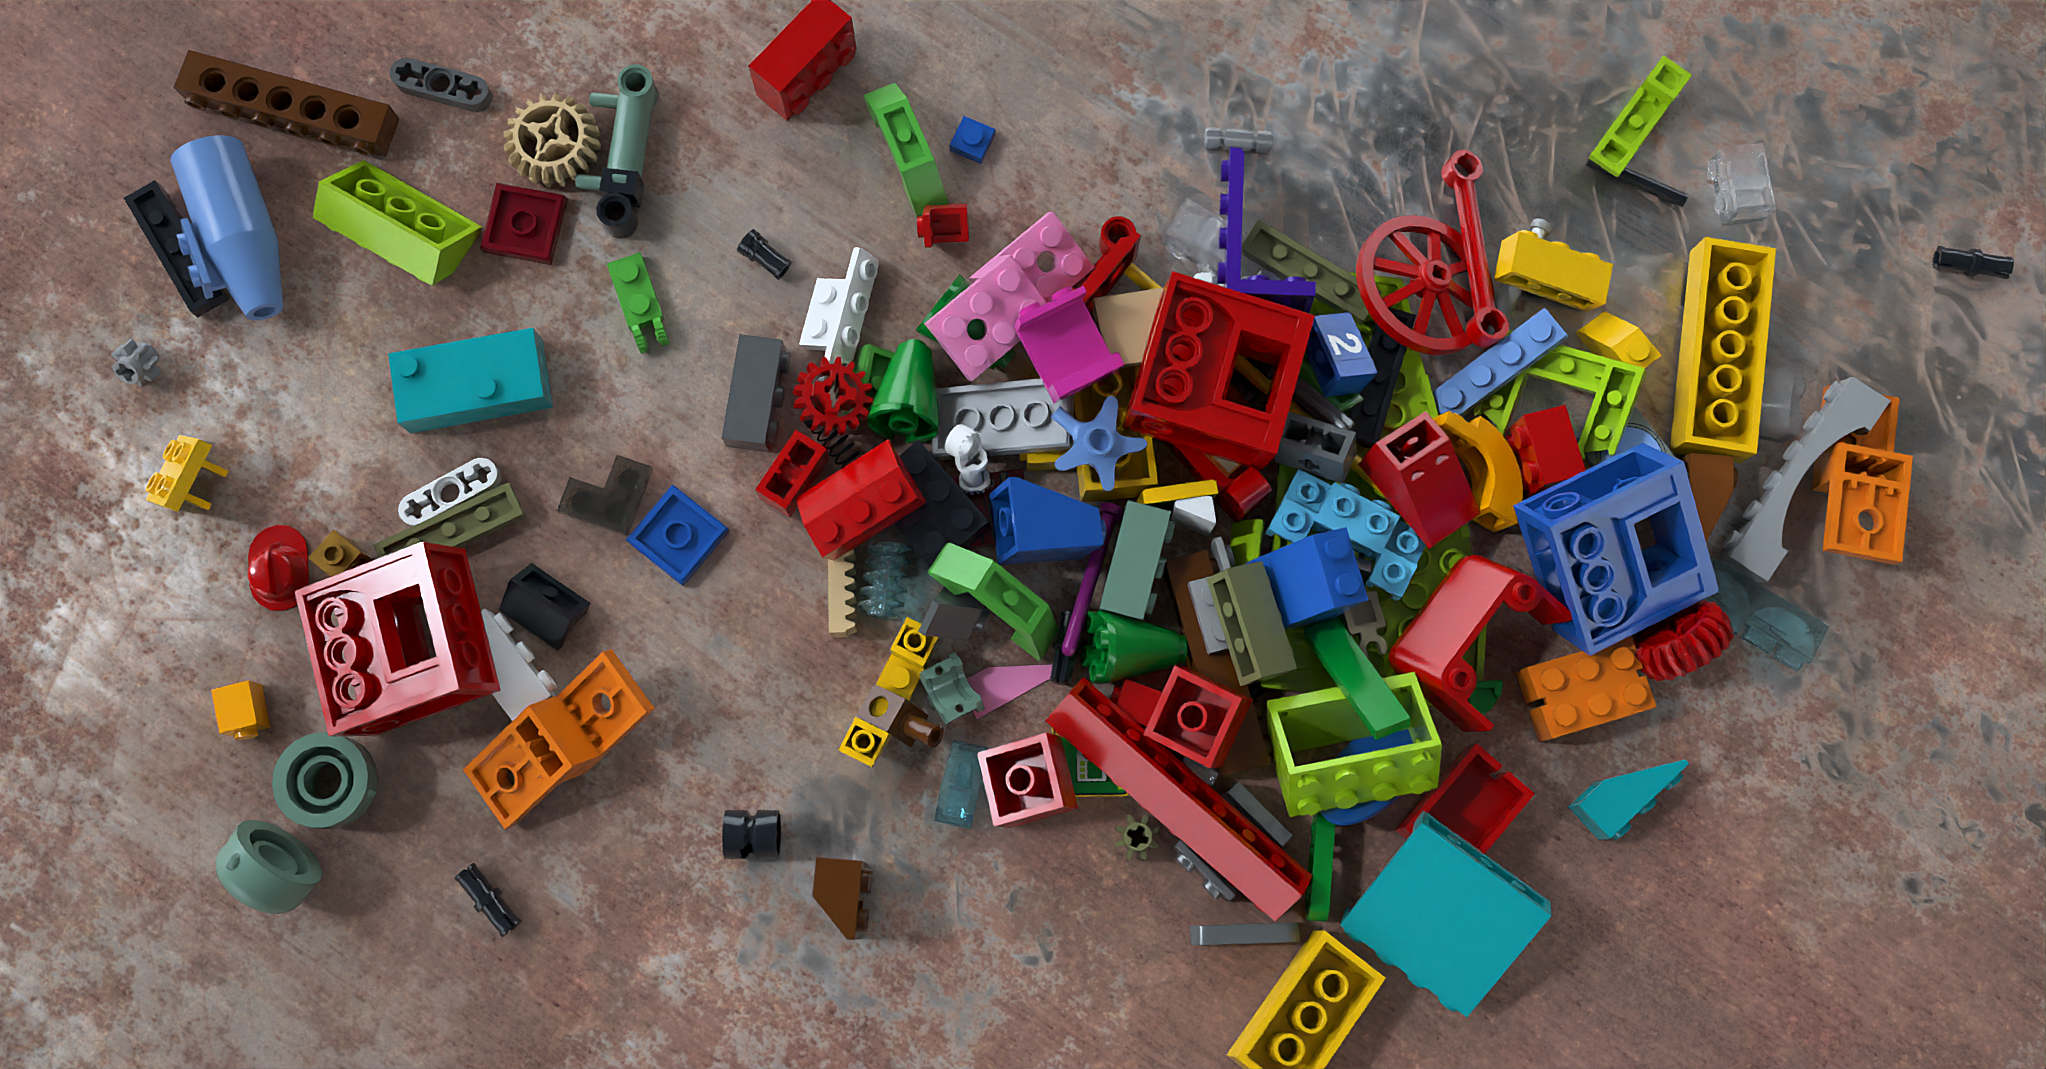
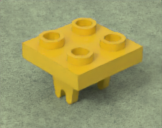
M179 435L177 440L172 439L165 448L163 459L166 461L160 473L155 472L149 479L146 486V492L149 493L146 501L179 512L184 501L209 510L212 505L211 503L188 493L197 474L203 468L226 478L229 471L205 460L212 447L211 444L197 438Z

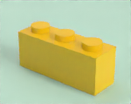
M1522 230L1502 240L1494 280L1588 312L1606 304L1613 264L1600 260L1601 257L1597 254L1580 253L1569 249L1570 247L1566 243L1549 242L1538 238V234L1532 231Z

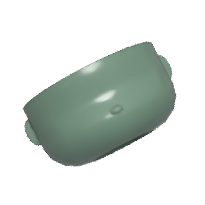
M324 732L306 735L294 741L284 750L277 760L273 771V796L279 809L296 824L309 828L335 829L344 827L365 813L377 794L378 774L371 754L363 745L346 736H328V733ZM334 764L340 771L341 785L333 796L321 799L315 790V779L318 772L325 765Z
M259 820L242 821L232 832L228 842L218 850L215 859L216 874L224 888L242 904L268 914H281L294 910L303 902L322 876L320 863L306 845L280 827Z

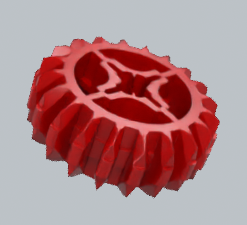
M1701 600L1637 632L1633 641L1636 647L1635 656L1643 666L1640 669L1641 672L1648 679H1655L1656 681L1667 679L1670 681L1677 676L1685 677L1692 671L1697 672L1704 665H1710L1712 659L1720 657L1721 651L1730 646L1729 642L1734 637L1732 633L1733 628L1730 624L1731 621L1726 612H1723L1715 602Z

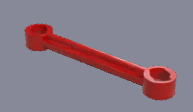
M1458 150L1442 166L1441 175L1444 182L1455 190L1475 314L1468 321L1466 332L1473 344L1487 349L1493 347L1507 335L1509 322L1505 314L1495 308L1475 189V181L1481 176L1483 166L1480 159L1471 151ZM1459 164L1464 167L1468 172V176L1465 177L1460 174L1455 165ZM1483 320L1490 323L1494 328L1495 333L1493 335L1483 330L1480 324Z

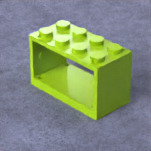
M1415 672L1382 678L1411 717V725L1406 729L1409 730L1413 744L1295 767L1291 752L1373 735L1339 687L1267 701V734L1273 748V756L1271 758L1289 817L1304 816L1306 814L1311 816L1319 811L1337 807L1347 809L1355 806L1357 803L1373 800L1382 802L1390 800L1394 796L1411 793L1422 794L1424 791L1438 788L1442 744Z

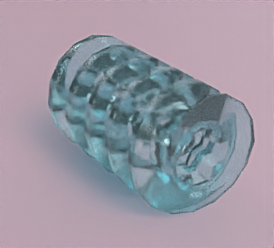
M877 542L868 545L867 552L875 557L865 560V566L872 571L864 573L862 579L871 586H865L860 589V595L868 599L858 603L857 607L860 611L869 617L895 622L903 620V618L894 614L893 610L905 608V603L895 598L896 595L907 593V589L898 585V581L906 580L910 577L909 574L901 571L900 568L901 566L912 565V560L902 555L903 552L914 551L913 547L896 542Z

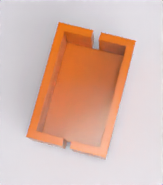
M1632 636L1591 656L1584 651H1580L1515 672L1526 704L1544 699V706L1528 711L1539 742L1657 707L1646 675L1638 677L1637 670L1642 669L1643 666L1635 656L1636 647Z

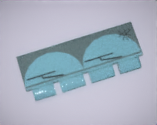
M1710 555L1719 592L1703 600L1715 602L1723 612H1726L1731 621L1732 633L1737 635L1744 625L1747 628H1745L1741 639L1766 654H1769L1775 645L1779 646L1773 658L1796 672L1800 670L1804 662L1807 664L1811 663L1830 626Z

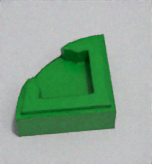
M1502 680L1477 681L1476 688L1467 701L1484 715L1495 705L1500 697L1503 685Z

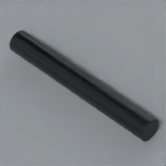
M1589 158L1585 166L1680 207L1684 206L1689 195L1626 167L1618 177H1615Z

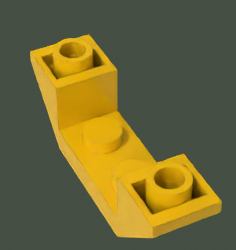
M906 617L890 648L891 655L876 685L910 701L921 680L919 674L927 668L939 637L926 636L919 633L921 623ZM880 698L873 704L872 714L874 717H880L887 711L888 701L886 698ZM855 717L838 751L873 767L892 735Z

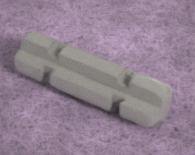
M1209 127L1206 128L1204 134V146L1209 149H1218L1219 146H1223V150H1230V147H1238L1247 152H1251V149H1256V152L1269 153L1273 144V136L1270 132L1258 131L1257 135L1253 131L1225 129V132H1221L1220 128Z

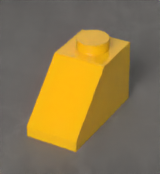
M1606 311L1576 332L1577 336L1592 354L1645 369L1662 356L1639 327Z

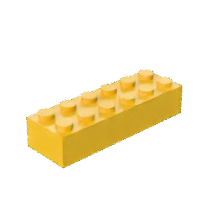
M1705 237L1690 251L1670 440V451L1672 453L1734 456V463L1739 464L1757 454L1776 248Z

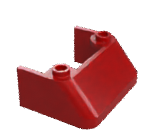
M1480 555L1462 557L1454 564L1389 652V663L1393 671L1398 675L1415 672L1424 698L1463 732L1491 731L1494 727L1493 723L1467 701L1476 688L1477 677L1474 669L1462 657L1500 605L1504 603L1515 612H1528L1541 625L1572 620L1570 611L1535 579Z

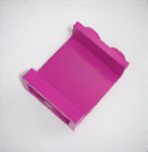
M1071 286L1065 287L1051 296L1053 301L1043 306H1040L1039 302L1028 305L1019 311L1020 317L1017 318L1013 325L1054 404L1119 372L1125 365L1118 352L1111 355L1082 300L1087 293L1084 286L1074 291Z

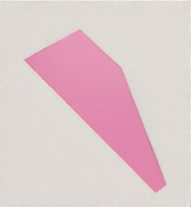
M1052 665L988 667L967 679L968 683L976 693H979L985 710L979 713L974 710L975 717L978 719L1049 680Z

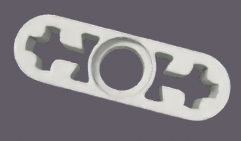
M476 458L405 496L398 507L399 516L411 527L498 487L501 482V472L489 459ZM480 468L485 469L487 472L491 471L487 474L488 481L486 483H482L479 480L473 481L479 477L478 470ZM462 477L471 482L468 484L473 489L471 492L460 480ZM448 484H456L460 490L458 498L450 503L443 502L441 499L442 489ZM429 495H432L434 502L440 506L439 509L436 510L430 504L432 501L428 498ZM415 503L422 507L430 504L421 510L423 515L421 518L418 519L413 515H409L414 512L413 505Z

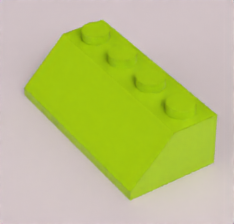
M365 160L319 181L312 217L325 224L329 229L353 240L360 247L369 249L386 259L390 264L404 269L416 276L420 281L432 286L454 273L482 228L477 223Z

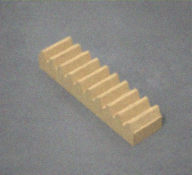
M853 549L834 561L828 559L829 634L832 638L848 637V635L857 632L855 622L849 621L857 617L855 608L851 607V605L857 603V598L854 593L850 592L857 589L854 578H851V576L856 575L855 566L850 563L856 560Z

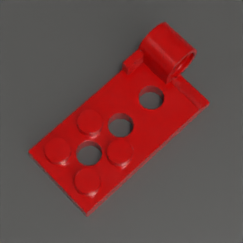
M1115 216L1109 218L1103 224L1099 240V249L1102 256L1094 264V271L1080 286H1084L1087 292L1082 300L1090 315L1093 312V299L1106 296L1124 275L1125 270L1136 260L1141 235L1136 232L1134 224L1125 217ZM1113 234L1123 236L1116 244L1109 240V237Z

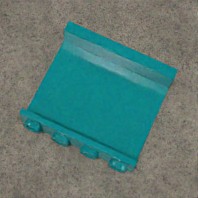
M1423 810L1414 822L1413 832L1354 907L1351 909L1347 906L1344 910L1340 926L1344 928V932L1357 943L1364 942L1375 950V954L1382 962L1389 966L1395 965L1405 972L1407 978L1415 986L1421 989L1427 988L1438 996L1440 1003L1452 1012L1458 1011L1465 1017H1468L1552 916L1551 901Z

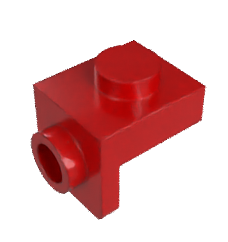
M968 204L925 205L922 216H917L918 238H924L925 248H932L933 243L969 242Z

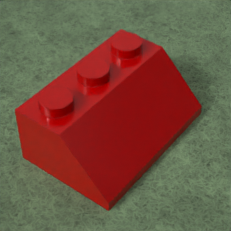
M889 439L796 497L806 531L822 558L832 561L927 503Z

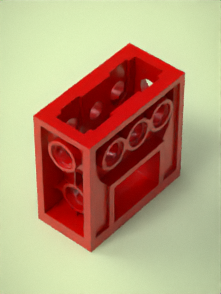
M1172 271L1159 298L1122 428L1262 471L1277 455L1315 315ZM1238 354L1275 366L1263 412L1225 400Z
M420 542L295 591L328 736H377L501 691L466 549ZM424 603L437 656L434 658H430L418 605ZM333 611L334 615L338 618L339 626L337 627L331 621ZM342 650H343V653H344L345 661L343 660V657H342ZM350 683L351 686H354L356 694L355 700H353L348 693V687Z

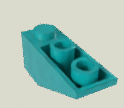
M1686 759L1593 782L1568 808L1598 840L1611 838L1617 840L1631 828L1632 825L1629 821L1637 813L1643 815L1658 802L1655 796L1663 788L1669 790L1682 780L1684 775L1681 771L1689 762Z

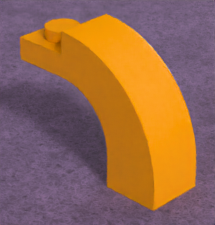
M1447 411L1433 418L1449 437L1455 453L1463 460L1469 470L1472 480V493L1481 512L1472 520L1493 533L1517 524L1518 519L1513 505L1522 501V478L1516 457L1503 435L1482 416L1467 422L1461 415Z

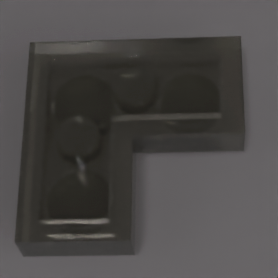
M616 455L604 488L569 477L556 511L559 514L628 536L653 468L649 465Z

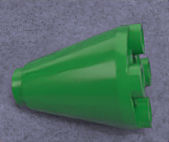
M1105 610L1089 611L1087 614L1086 631L1088 633L1087 645H1082L1080 659L1083 667H1089L1092 683L1104 685L1172 668L1176 664H1183L1186 660V638L1182 634H1177L1174 630Z

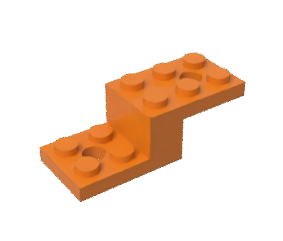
M1831 385L1823 388L1821 409L1826 403L1823 396ZM1883 395L1891 401L1870 431L1865 432L1863 436L1856 435L1853 432L1845 435L1833 443L1815 460L1812 490L1829 493L1822 551L1897 565L1902 563L1913 456L1894 452L1900 398ZM1861 512L1868 513L1872 517L1874 524L1871 531L1865 530L1859 524L1858 517Z
M609 649L596 657L557 696L526 707L463 771L506 830L515 826L560 783L587 773L655 708L614 651ZM602 693L606 694L610 699L611 707L609 711L601 703ZM508 769L514 774V785L507 779Z

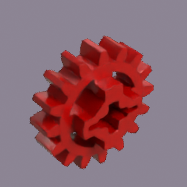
M839 356L836 357L834 364H829L828 359L822 357L819 367L810 362L806 368L807 373H799L797 381L800 384L794 386L792 393L799 398L795 400L793 406L794 409L804 410L800 416L801 422L808 419L813 421L811 425L812 431L822 426L824 427L825 436H829L832 428H836L838 434L842 436L846 432V425L852 430H856L860 424L858 419L865 421L869 414L865 408L870 407L873 402V398L866 396L870 393L872 384H862L866 373L864 371L857 374L854 373L855 363L853 361L845 367L842 366L841 357ZM828 376L823 382L815 381L820 377ZM834 385V393L837 401L835 402L832 408V400H830L831 395L828 392H830L832 386ZM851 408L853 409L847 415L837 417L838 414L843 410L850 411Z

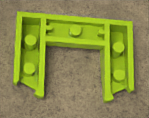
M1558 345L1473 410V414L1476 417L1484 413L1497 425V430L1504 437L1529 376L1594 394L1595 397L1578 442L1579 450L1583 461L1586 460L1585 453L1609 450V456L1611 457L1615 456L1646 377L1645 368Z

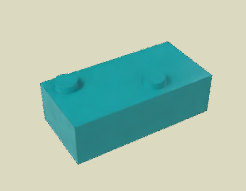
M534 328L388 353L397 423L410 434L553 408L544 344Z

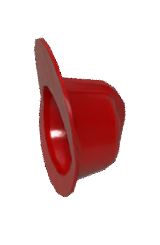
M274 525L265 528L255 536L250 545L247 578L252 596L261 606L274 611L294 608L297 605L295 591L309 586L308 549L305 538L298 530L288 525Z

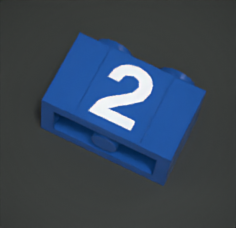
M1351 313L1314 317L1305 353L1324 396L1361 393L1378 372Z

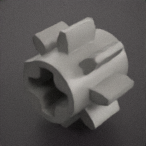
M130 339L125 345L119 346L111 353V356L117 360L113 364V371L124 383H137L142 387L146 382H151L161 373V370L155 366L160 360L158 352L148 343L139 342L136 344L133 339Z

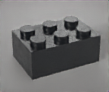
M919 439L899 455L927 503L893 524L929 567L932 566L946 543H952L968 550L972 544L992 529L985 516Z

